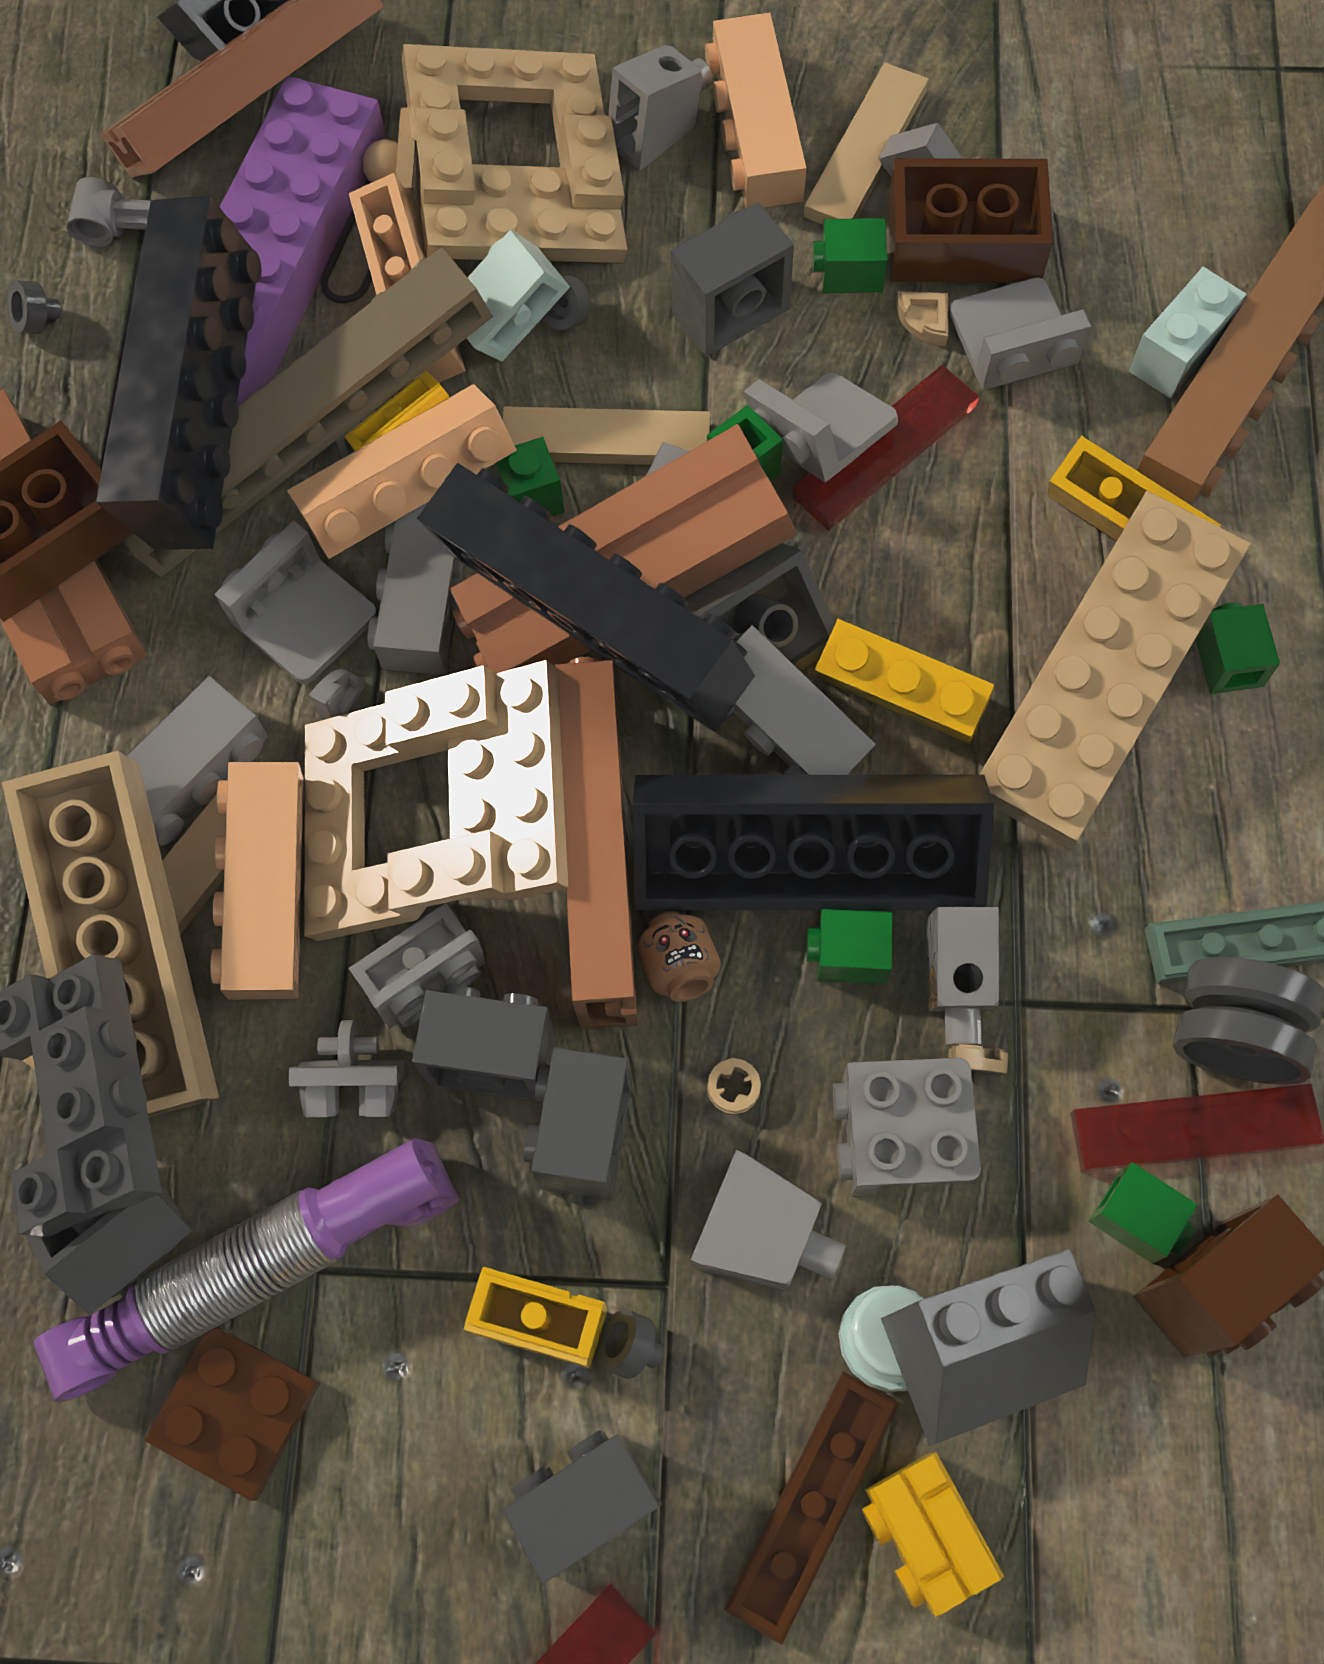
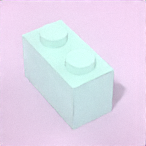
M509 230L502 239L492 245L488 255L468 276V279L477 288L493 315L490 320L467 337L468 341L476 350L499 361H503L570 288L537 245L512 230Z
M1202 267L1142 335L1129 372L1172 399L1210 355L1240 310L1247 294L1207 268Z

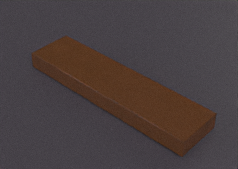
M844 1371L841 1373L724 1607L726 1612L781 1645L783 1644L900 1403Z

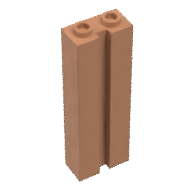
M288 0L100 135L131 178L154 173L384 7V4L381 0Z
M4 389L0 390V460H2L33 439L24 419ZM95 559L5 622L0 618V622L31 684L49 705L60 700L72 699L81 694L87 686L109 675L121 674L129 670L136 661L148 656L98 559Z
M738 424L558 526L563 531L569 524L577 527L596 542L597 546L594 550L608 560L614 553L619 554L642 572L640 580L656 589L659 583H663L684 598L797 535L787 510ZM477 573L450 588L458 605V608L453 610L452 614L459 629L467 639L474 636L477 639L476 644L480 652L473 656L477 667L484 665L496 674L544 660L555 666V664H567L571 660L591 651L590 648Z
M579 657L571 660L568 664H555V667L558 668L568 888L566 891L572 1002L580 1029L638 1025L619 714L613 660L601 661L594 657Z

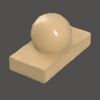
M401 108L398 142L381 139L368 146L362 158L363 172L370 183L394 173L418 206L421 216V175L417 141L411 138L408 108Z

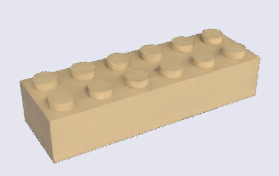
M1149 491L1145 492L980 773L985 775L995 809L1067 849H1073L1249 548L1250 542Z
M115 751L2 782L46 978L55 976L93 954L121 960L132 1026L136 1035V1048L143 1088L147 1097L148 1117L218 1099L219 1094L139 763L120 751Z

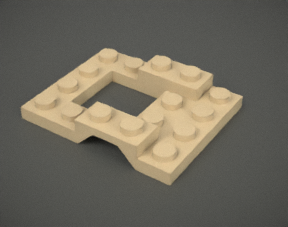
M403 44L402 66L411 138L417 141L420 165L421 222L426 258L442 246L452 259L483 260L488 255L492 245L502 239L509 230H512L537 245L549 261L624 263L628 249L621 206L625 195L611 116H605L595 54ZM459 100L551 104L560 167L472 164L465 110L460 109Z
M547 660L496 674L483 665L385 692V704L305 725V937L322 941L418 920L428 906L465 898L515 900L568 888L558 668ZM448 750L450 839L388 853V863L365 868L364 771Z

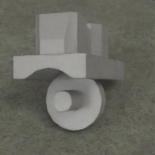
M342 1020L338 1030V1037L318 1038V1055H338V1060H302L299 1063V1067L289 1068V1086H299L304 1117H330L340 1113L339 1086H359V1116H390L395 1111L398 1084L407 1077V1059L358 1060L359 1055H377L379 1053V1038L359 1037L358 1025L355 1020Z

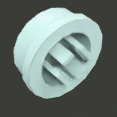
M893 1285L873 1287L858 1295L843 1314L838 1334L841 1354L851 1372L866 1385L885 1392L908 1390L881 1318L925 1299L916 1291Z

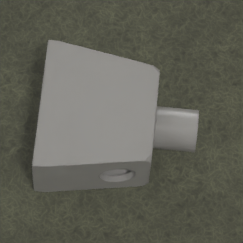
M664 45L613 67L608 116H611L617 153L639 171L687 134L695 125L700 92L708 88L713 81L711 69L704 60L696 58L690 61L672 46Z
M736 1150L692 1255L691 1267L780 1290H788L798 1265L832 1280L846 1245L812 1230L822 1205L817 1199L745 1153Z

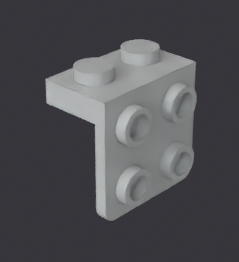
M1041 278L1024 280L954 300L949 311L950 318L982 391L1078 364L1091 328L1083 309L1061 315L1047 283Z
M837 373L823 375L793 400L760 379L743 391L747 405L783 439L782 455L825 483L898 423L895 408Z
M294 520L282 532L271 535L263 544L261 551L242 569H237L230 573L224 580L222 587L214 594L230 623L301 684L313 682L368 629L371 617L378 616L373 603L320 560L309 533Z
M444 903L352 965L349 970L388 1027L392 1028L399 1022L403 1027H406L421 1018L426 990L444 992L446 985L467 987L481 975V971L478 968L485 964L486 960L479 940L472 930L466 932L447 903Z
M938 1058L847 1063L842 1077L843 1083L833 1084V1106L835 1120H846L847 1143H838L837 1158L840 1180H850L851 1196L876 1195L881 1186L966 1183L974 1181L979 1176L981 1165L970 1065L965 1059Z

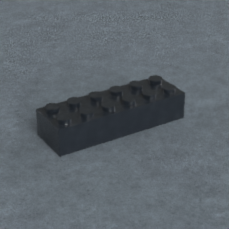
M211 195L151 200L96 499V503L153 550L213 549L216 528L219 527L222 521L221 497L224 479L230 471L229 448L232 429L238 422V392L240 380L246 372L245 349L248 331L253 327L254 323L252 306L256 283L260 281L262 267L257 252L252 249L234 226L232 220L226 216Z
M457 462L417 517L422 525L456 560L606 660H613V665L715 732L755 677V674L744 659L748 653L747 650L733 639L736 635L735 631L710 613H706L703 619L692 614L686 609L689 604L688 601L669 586L659 583L656 589H653L640 580L642 572L619 554L614 553L608 560L594 550L597 546L596 542L577 527L569 524L563 531L550 522L553 517L552 514L530 497L524 496L521 502H518L507 494L509 487L488 470L481 468L476 475Z
M984 774L635 775L633 794L635 910H935L937 907H987L994 801Z

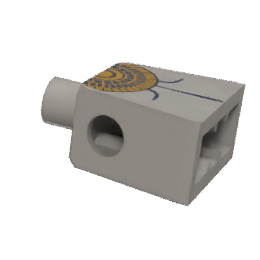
M937 907L924 920L928 1011L945 1013V1045H982L981 1012L989 1011L997 1007L999 1003V908ZM954 972L960 973L968 979L970 984L969 993L961 992L956 988L953 981Z

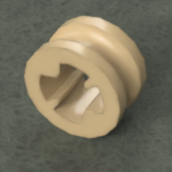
M731 1058L723 1060L714 1066L709 1074L707 1090L711 1102L717 1109L724 1113L736 1115L744 1113L754 1106L759 1098L761 1082L759 1074L753 1065L742 1059ZM734 1071L741 1072L746 1075L743 1084H751V1092L748 1096L738 1094L734 1102H728L721 1097L724 1095L725 1089H717V1082L720 1077L730 1079Z

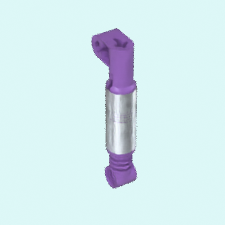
M413 1138L346 1176L332 1181L331 1184L320 1190L308 1187L302 1191H297L247 1220L240 1222V1224L227 1229V1231L220 1233V1235L209 1239V1241L198 1245V1247L138 1278L136 1282L129 1285L126 1296L122 1297L119 1301L111 1303L106 1308L92 1315L70 1320L41 1334L34 1340L33 1345L54 1402L68 1401L101 1387L116 1376L118 1369L145 1356V1354H149L152 1351L165 1354L170 1350H175L260 1304L265 1299H269L271 1296L278 1294V1292H282L285 1288L287 1289L335 1263L337 1259L346 1254L348 1244L366 1237L367 1234L385 1224L410 1227L428 1221L452 1208L460 1199L435 1145L418 1138Z

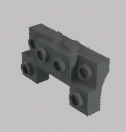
M93 954L51 978L30 974L1 990L0 1056L24 1060L33 1055L48 1153L11 1173L19 1235L50 1237L89 1218L139 1204L162 1193L146 1105L147 1097L143 1088L136 1048V1035L132 1026L121 960Z

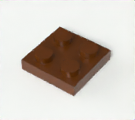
M217 1326L203 1334L144 1441L250 1501H257L321 1382Z

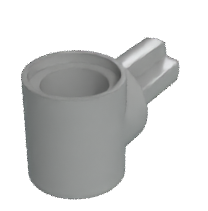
M95 177L82 178L76 183L66 226L67 231L75 240L82 244L93 247L107 246L111 243L113 237H121L125 229H146L151 201L123 199L121 192L111 183Z

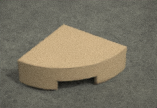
M897 291L896 310L903 326L913 336L926 343L946 346L948 339V293Z
M957 1044L949 1049L948 1058L965 1059L970 1065L971 1072L1007 1074L1008 1053L1004 1049L983 1048V1046Z

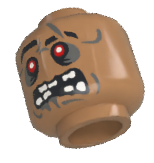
M675 911L662 913L651 920L649 928L644 931L637 943L638 957L648 983L655 993L670 997L673 1001L683 1002L702 996L713 986V979L720 970L721 959L709 929L702 919L692 915H681Z

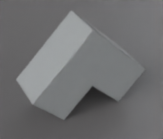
M934 123L890 136L878 159L890 176H892L894 158L962 157L939 123Z

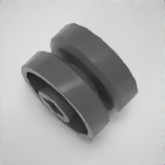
M1238 957L1205 958L1196 960L1189 967L1183 996L1192 1010L1185 1011L1178 1018L1172 1045L1177 1055L1189 1063L1210 1072L1251 1082L1288 1085L1303 1083L1311 1078L1316 1045L1314 1040L1306 1033L1312 1032L1321 1025L1324 1010V988L1312 978L1290 968Z

